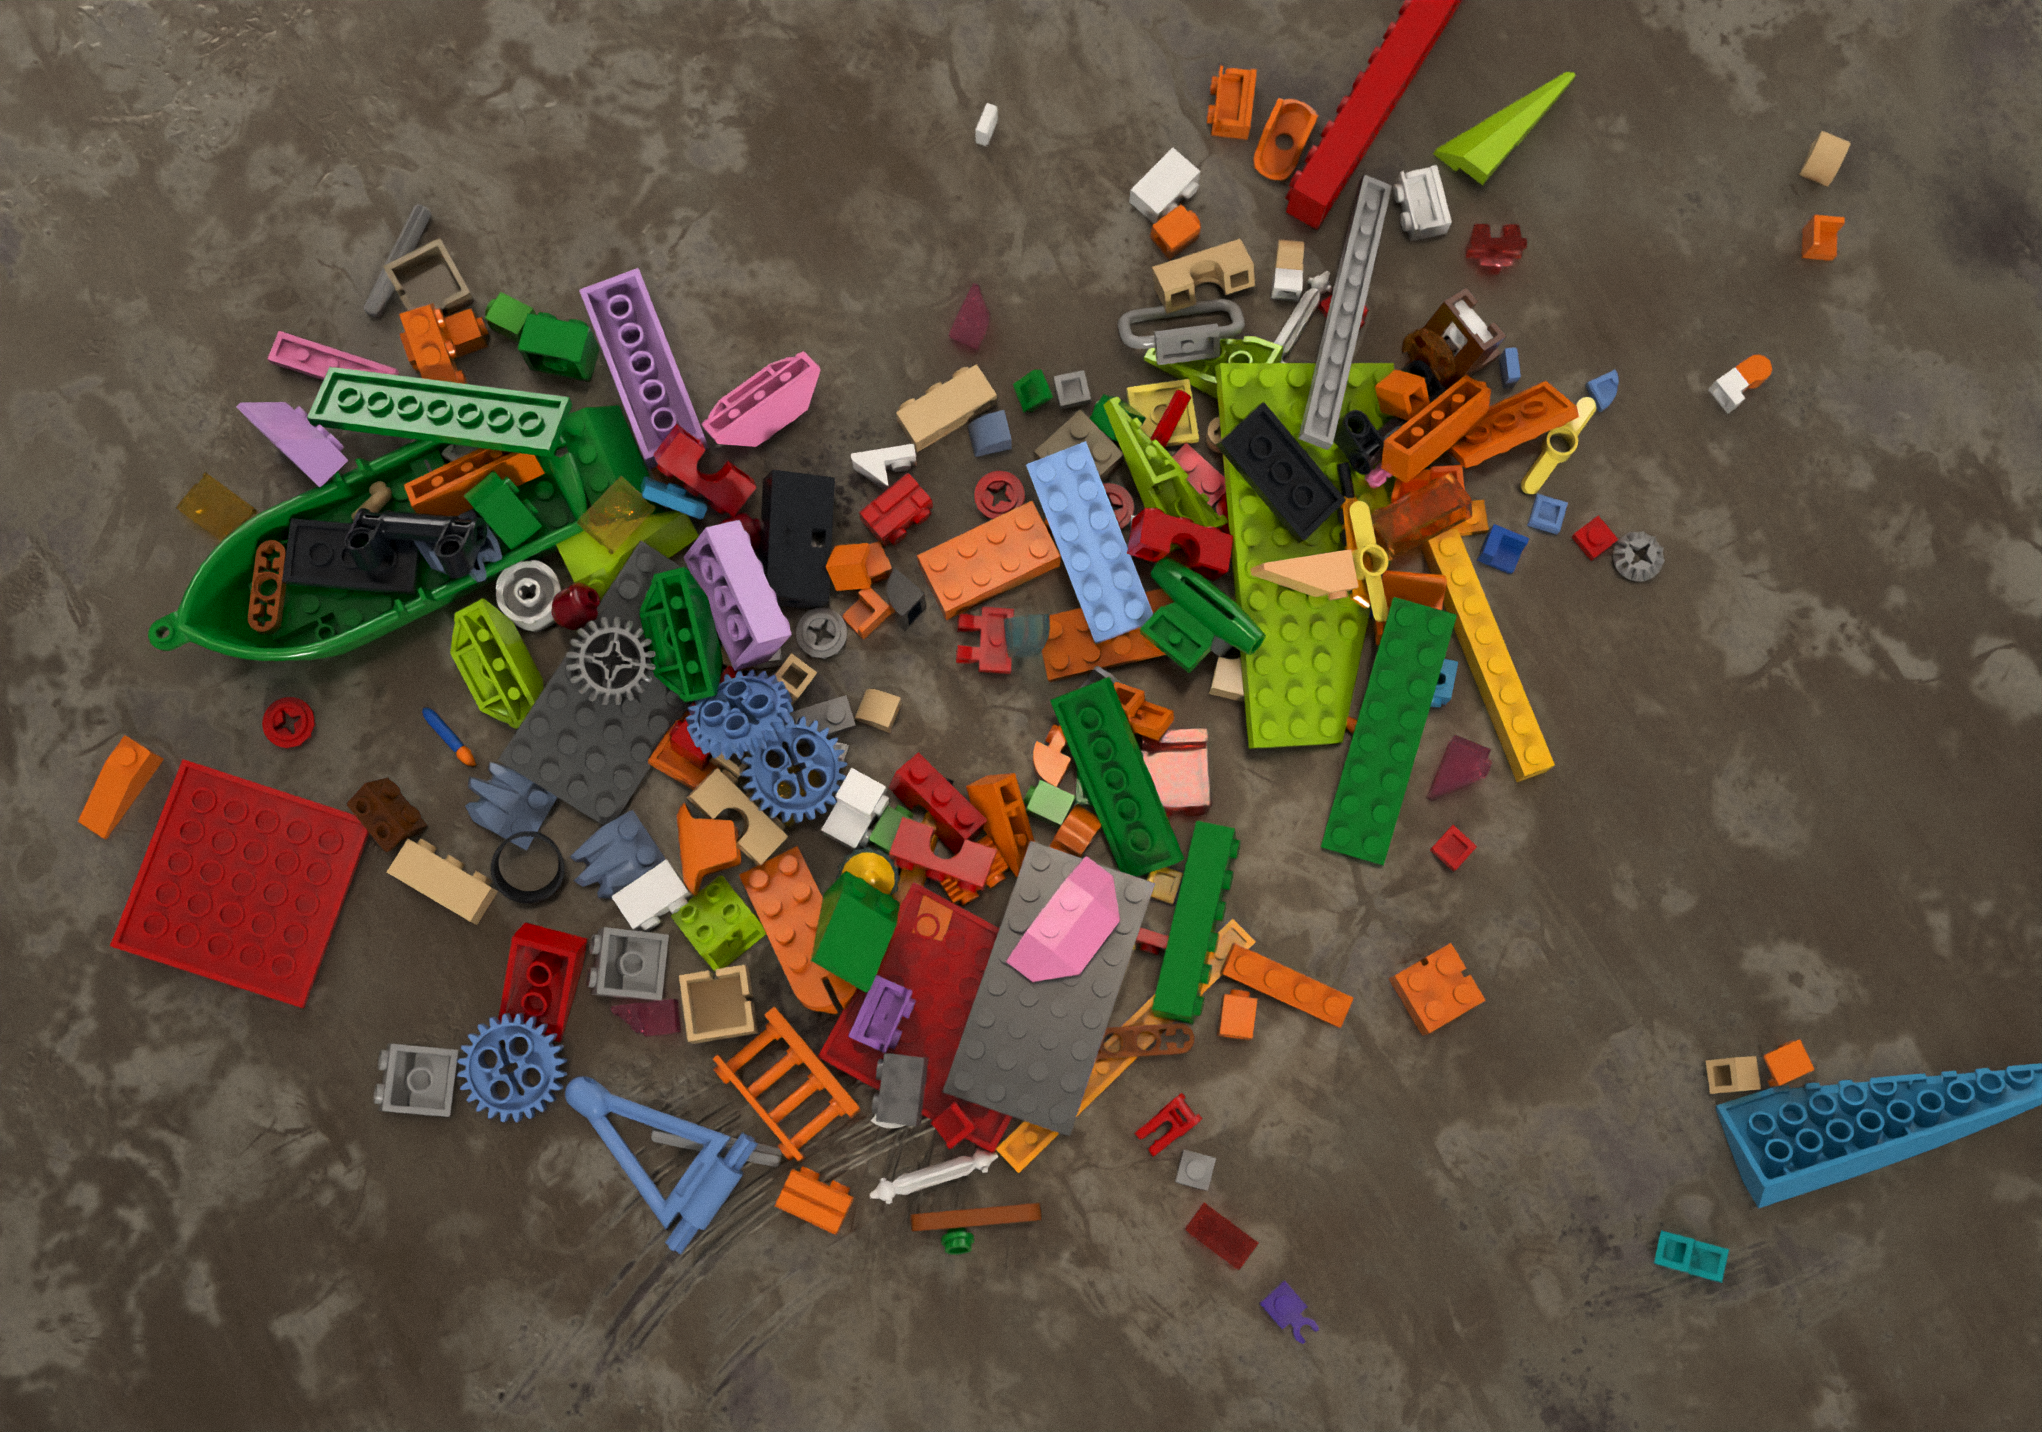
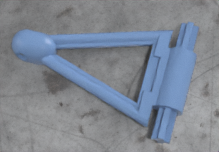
M576 1077L567 1084L565 1089L567 1103L589 1120L664 1228L667 1229L677 1215L681 1214L683 1218L665 1243L669 1245L668 1248L672 1251L682 1254L699 1229H706L744 1174L741 1168L758 1143L754 1141L753 1137L747 1136L742 1132L725 1158H723L720 1154L730 1141L731 1136L612 1095L604 1086L590 1077ZM610 1112L704 1145L666 1200L607 1118Z

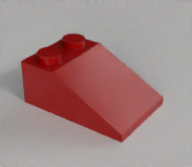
M525 922L512 936L498 1017L500 1023L502 1024L503 1014L507 1013L510 1014L513 1022L519 1013H523L524 1023L530 1017H536L535 1027L538 1028L542 1024H548L545 1035L548 1036L556 1033L558 1036L554 1041L561 1042L582 972L588 938Z

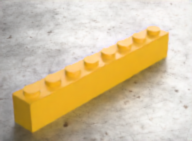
M1454 528L1427 538L1421 547L1431 574L1445 575L1447 578L1443 601L1447 612L1457 615L1454 624L1455 633L1516 782L1547 772L1555 766L1458 529Z

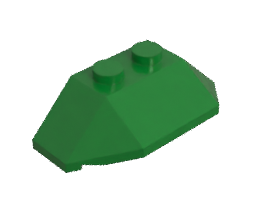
M687 567L654 574L651 581L652 584L639 611L645 639L649 638L651 640V644L647 646L648 651H655V656L650 658L651 663L656 665L655 670H653L654 676L670 690L678 694L685 703L716 696L718 694L723 657L708 596Z

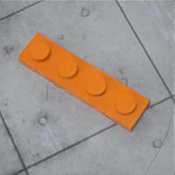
M1236 943L1232 944L1220 971V974L1338 1028L1342 1027L1354 999L1345 993Z

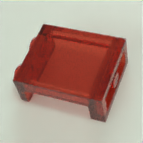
M1207 728L1166 730L1159 740L1141 735V754L1167 817H1171L1172 812L1185 811V816L1205 815V810H1210L1212 806L1206 746L1208 742Z

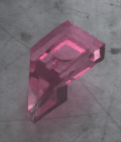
M973 283L948 335V337L975 349H979L991 321L989 309L986 307L981 288L978 284Z
M678 999L611 1007L613 1014L622 1018L636 1033H642L644 1036L649 1037L681 1032Z

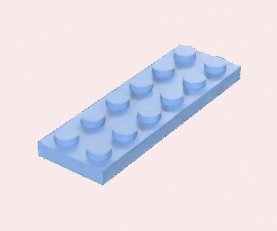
M1086 441L1026 464L1095 645L1142 627L1153 615V611L1131 555L1127 554L1126 542Z

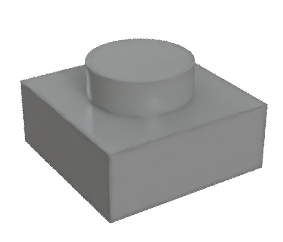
M1084 370L1053 377L1060 410L1091 403Z
M1183 1149L1175 1182L1208 1191L1216 1158Z

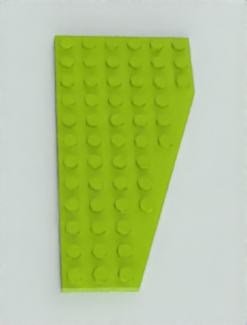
M1220 363L1216 365L1221 439L1257 405L1264 402L1341 493L1337 464L1349 462V460L1340 448L1333 442V445L1326 450L1298 439L1316 363ZM1351 363L1339 419L1352 410H1359L1367 415L1372 425L1378 430L1394 417L1381 412L1375 390V385L1394 371V363ZM1223 454L1230 535H1233L1231 553L1236 603L1242 607L1266 634L1264 642L1252 655H1248L1240 650L1249 749L1343 743L1371 605L1369 608L1364 609L1350 599L1348 592V597L1329 601L1328 595L1314 597L1253 576L1250 570L1263 563L1345 550L1344 546L1340 543L1339 533L1342 531V525L1338 522L1337 511L1340 507L1305 541L1298 543ZM1378 461L1375 465H1373V469H1375V466H1376L1380 461ZM1350 465L1354 495L1358 501H1363L1368 505L1376 544L1383 548L1392 508L1391 496L1396 477L1393 475L1390 478L1387 477V480L1380 487L1371 488L1365 480V475L1359 474Z

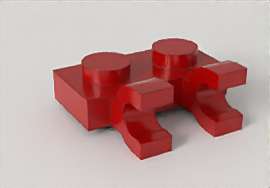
M982 607L981 616L959 614L957 632L969 633L980 631L979 647L958 645L956 663L969 664L977 662L979 663L978 672L1010 674L1014 609Z

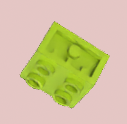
M722 875L718 876L698 892L696 896L692 897L678 912L671 915L677 926L714 971L715 969L727 967L766 935L761 922Z

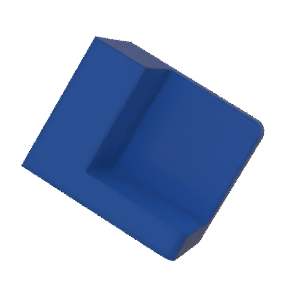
M1494 524L1487 533L1477 561L1512 574L1522 550L1528 544L1529 538Z

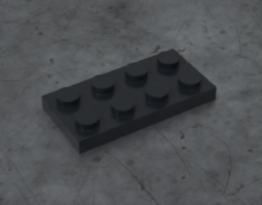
M1264 402L1257 405L1216 444L1219 450L1298 543L1305 541L1346 501L1343 495Z
M291 518L282 582L285 584L415 595L421 554L415 541L392 539L383 562L375 569L364 571L356 566L344 544L345 536L348 534L352 523Z

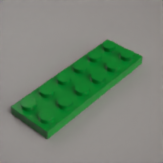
M1110 676L1051 699L1050 702L1098 819L1102 824V829L1119 870L1138 877L1184 860L1182 851Z

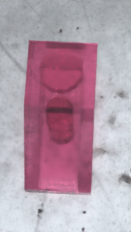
M1454 735L1447 744L1426 799L1434 801L1475 784L1480 777L1486 778L1492 765V760L1488 759L1491 749Z

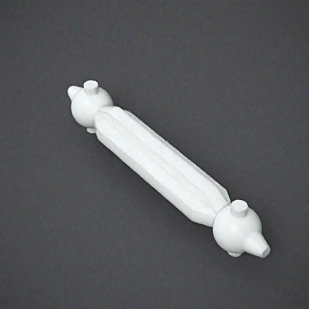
M1325 271L1314 278H1309L1308 283L1311 284V289L1303 294L1274 342L1283 346L1281 363H1286L1283 362V357L1291 352L1321 302V294L1332 291L1333 286L1329 283V271Z
M977 1147L972 1157L961 1156L899 1176L893 1183L887 1181L886 1178H882L877 1188L870 1193V1198L886 1201V1204H890L895 1194L907 1195L968 1175L975 1168L981 1170L982 1173H986L991 1162L998 1158L997 1152L991 1153L982 1150L981 1147Z

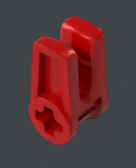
M1180 1093L1159 1110L1156 1116L1134 1133L1138 1139L1142 1140L1151 1132H1156L1155 1129L1166 1121L1171 1122V1129L1158 1140L1155 1139V1143L1148 1148V1152L1152 1157L1157 1155L1176 1138L1183 1136L1203 1119L1199 1113L1196 1115L1184 1101L1186 1097L1183 1093ZM1176 1108H1178L1180 1112L1184 1115L1186 1121H1183L1179 1114L1175 1111Z

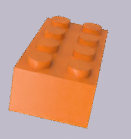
M1030 501L917 555L918 566L945 619L948 620L1060 566L1061 555L1033 501Z

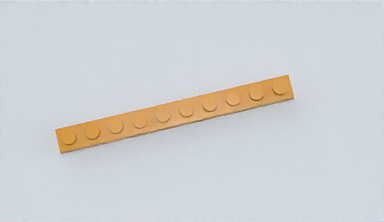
M1234 919L1229 921L1218 932L1217 950L1215 953L1210 952L1207 963L1212 965L1208 985H1202L1200 996L1222 976L1220 971L1233 943L1250 949L1256 943ZM1154 994L1121 1027L1173 1024L1175 1021L1154 1016L1152 1011ZM1159 1030L1160 1035L1166 1030ZM1149 1031L1142 1032L1137 1037V1045L1142 1050H1146L1156 1040V1037ZM1114 1033L1104 1043V1047L1109 1052H1118L1123 1046V1039L1120 1035ZM1138 1057L1096 1059L1077 1116ZM1024 1121L996 1150L1019 1174L1060 1133Z

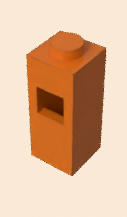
M471 308L445 317L447 326L443 327L446 339H452L457 352V358L488 347L484 336L489 335L483 317L477 318ZM406 332L400 333L399 335L408 360L414 370L419 372Z

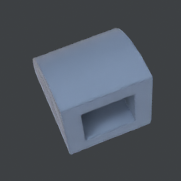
M1004 410L979 417L968 425L975 457L1011 449L1012 439Z

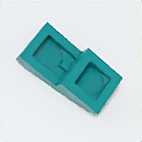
M1661 1230L1654 1264L1722 1283L1729 1249Z

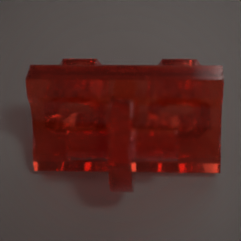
M1474 224L1470 240L1465 248V258H1480V266H1491L1492 275H1499L1502 266H1512L1513 258L1522 257L1523 250L1527 248V238H1522L1519 224L1503 225L1501 228V238H1491L1490 225Z

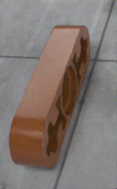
M268 540L260 544L255 557L248 623L255 631L262 635H271L278 631L283 616L286 584L282 582L287 549L275 540ZM273 549L280 554L279 558H274L272 568L279 572L278 574L269 572L271 570V562L266 558V555L272 554ZM269 579L275 580L277 582L275 593L270 596L262 595L260 590L262 583ZM259 601L268 603L267 614L272 617L271 621H266L264 627L257 621L258 617H264L266 608L261 603L259 604Z

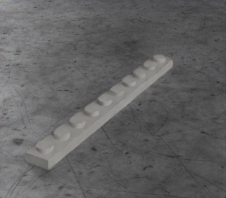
M1365 174L1358 183L1298 438L1326 450L1334 442L1392 188L1391 185Z

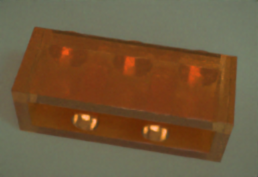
M1451 472L1441 478H1435L1426 486L1414 492L1406 493L1399 500L1386 507L1378 508L1371 514L1376 544L1385 550L1388 561H1391L1472 517V500Z

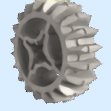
M601 617V628L599 629L594 621H589L587 624L591 633L588 634L584 629L580 628L577 630V633L583 639L582 642L571 639L569 642L571 646L578 648L577 653L566 652L567 658H576V664L566 666L567 671L577 669L578 675L570 678L571 683H577L582 680L584 684L579 687L578 692L583 694L590 688L592 690L589 695L590 701H595L598 694H602V705L608 704L610 695H613L615 705H620L622 693H624L628 701H632L634 695L630 689L634 688L637 692L643 693L645 689L638 682L640 679L644 682H651L652 678L644 674V670H655L656 667L655 664L646 663V658L654 657L655 651L644 652L643 647L651 644V640L649 638L641 642L638 640L644 630L638 628L633 634L629 632L633 626V622L630 620L624 624L623 628H620V617L613 618L612 626L608 625L606 617ZM610 633L603 652H586L592 640L602 634ZM619 636L624 637L630 642L635 650L637 660L627 658L621 653ZM610 651L616 654L615 657H618L619 661L627 662V664L614 665L611 671L606 668L607 664L603 665V661L595 660L594 658L609 656ZM584 662L595 664L601 669L602 687L588 676ZM620 669H635L634 675L626 684L612 689L613 680H615L616 673Z

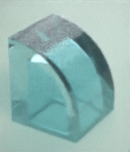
M1049 614L1021 615L1004 619L1008 658L1035 656L1044 648L1050 631Z

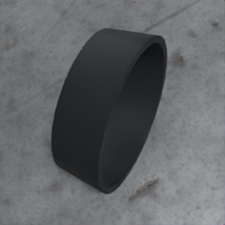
M523 831L510 836L496 849L491 860V876L496 888L508 899L518 903H536L547 899L558 889L564 876V861L557 845L549 837L539 832ZM526 836L536 837L550 844L557 852L558 870L554 879L547 886L535 891H522L512 887L505 881L499 869V856L503 847L513 839Z

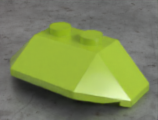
M483 598L455 613L450 654L480 711L517 729L542 692L543 678L513 621Z

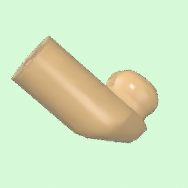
M382 481L373 483L369 488L372 496L351 514L352 519L354 520L356 512L361 508L378 513L391 499V489L386 487V484Z

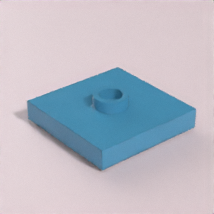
M644 476L640 486L643 498L700 520L704 518L707 511L704 498L686 492L687 490L677 484L669 482L667 485Z

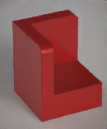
M958 1101L952 1103L949 1108L930 1122L945 1140V1145L949 1150L978 1128Z

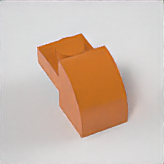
M1115 682L1114 688L1133 734L1138 733L1159 740L1174 721V711L1145 701V694L1142 690Z
M1053 724L1045 740L1050 743L1049 746L1038 741L1035 743L1033 768L1039 781H1045L1058 788L1071 764V758L1062 754L1067 741L1061 726Z
M1077 804L1057 831L1049 847L1081 858L1097 835L1102 824L1096 815Z

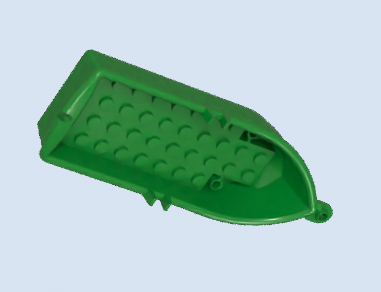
M561 434L553 458L538 456L545 474L517 487L520 490L516 494L517 498L520 501L527 498L539 513L534 517L542 527L515 550L512 551L486 522V525L498 540L502 559L496 562H483L487 573L485 581L476 582L469 574L461 578H451L442 572L432 569L421 553L415 595L286 584L280 628L271 635L259 634L248 623V611L256 551L260 544L268 540H275L287 549L291 518L353 524L354 520L351 514L372 496L369 488L377 481L384 482L386 487L391 489L392 493L389 502L378 513H383L386 510L416 513L411 506L404 484L416 479L409 463L436 450H439L442 454L451 444L414 440L372 461L357 458L355 459L357 468L345 474H341L338 470L332 476L333 479L325 482L321 487L312 488L262 511L224 538L211 551L192 577L184 592L178 611L156 620L150 626L148 631L149 641L155 648L161 651H171L192 642L227 656L257 661L314 660L334 657L352 651L497 581L501 572L506 568L523 561H538L558 551L556 544L584 531L588 526L589 515L583 482L573 454L567 453L562 457L556 456L557 450L567 445ZM444 458L446 464L450 463L449 460ZM473 508V511L475 512L477 517H481L479 513ZM273 549L272 554L266 555V558L271 562V570L269 572L278 574L279 572L272 568L274 558L280 557V554L275 549ZM272 579L264 581L260 589L262 595L270 596L274 594L277 590V582ZM259 601V604L261 603L266 607L264 617H258L257 620L264 627L266 621H271L272 617L267 614L268 603ZM169 630V635L163 639L164 632Z

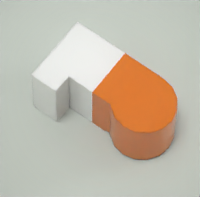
M1763 355L1750 356L1717 379L1708 390L1728 414L1745 399L1742 394L1748 388L1759 387L1771 375L1772 364Z

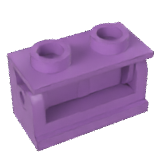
M876 975L848 1037L884 1053H887L888 1048L895 1050L903 1032L897 1029L902 1016L907 1019L909 1018L916 1000L911 998L913 991Z

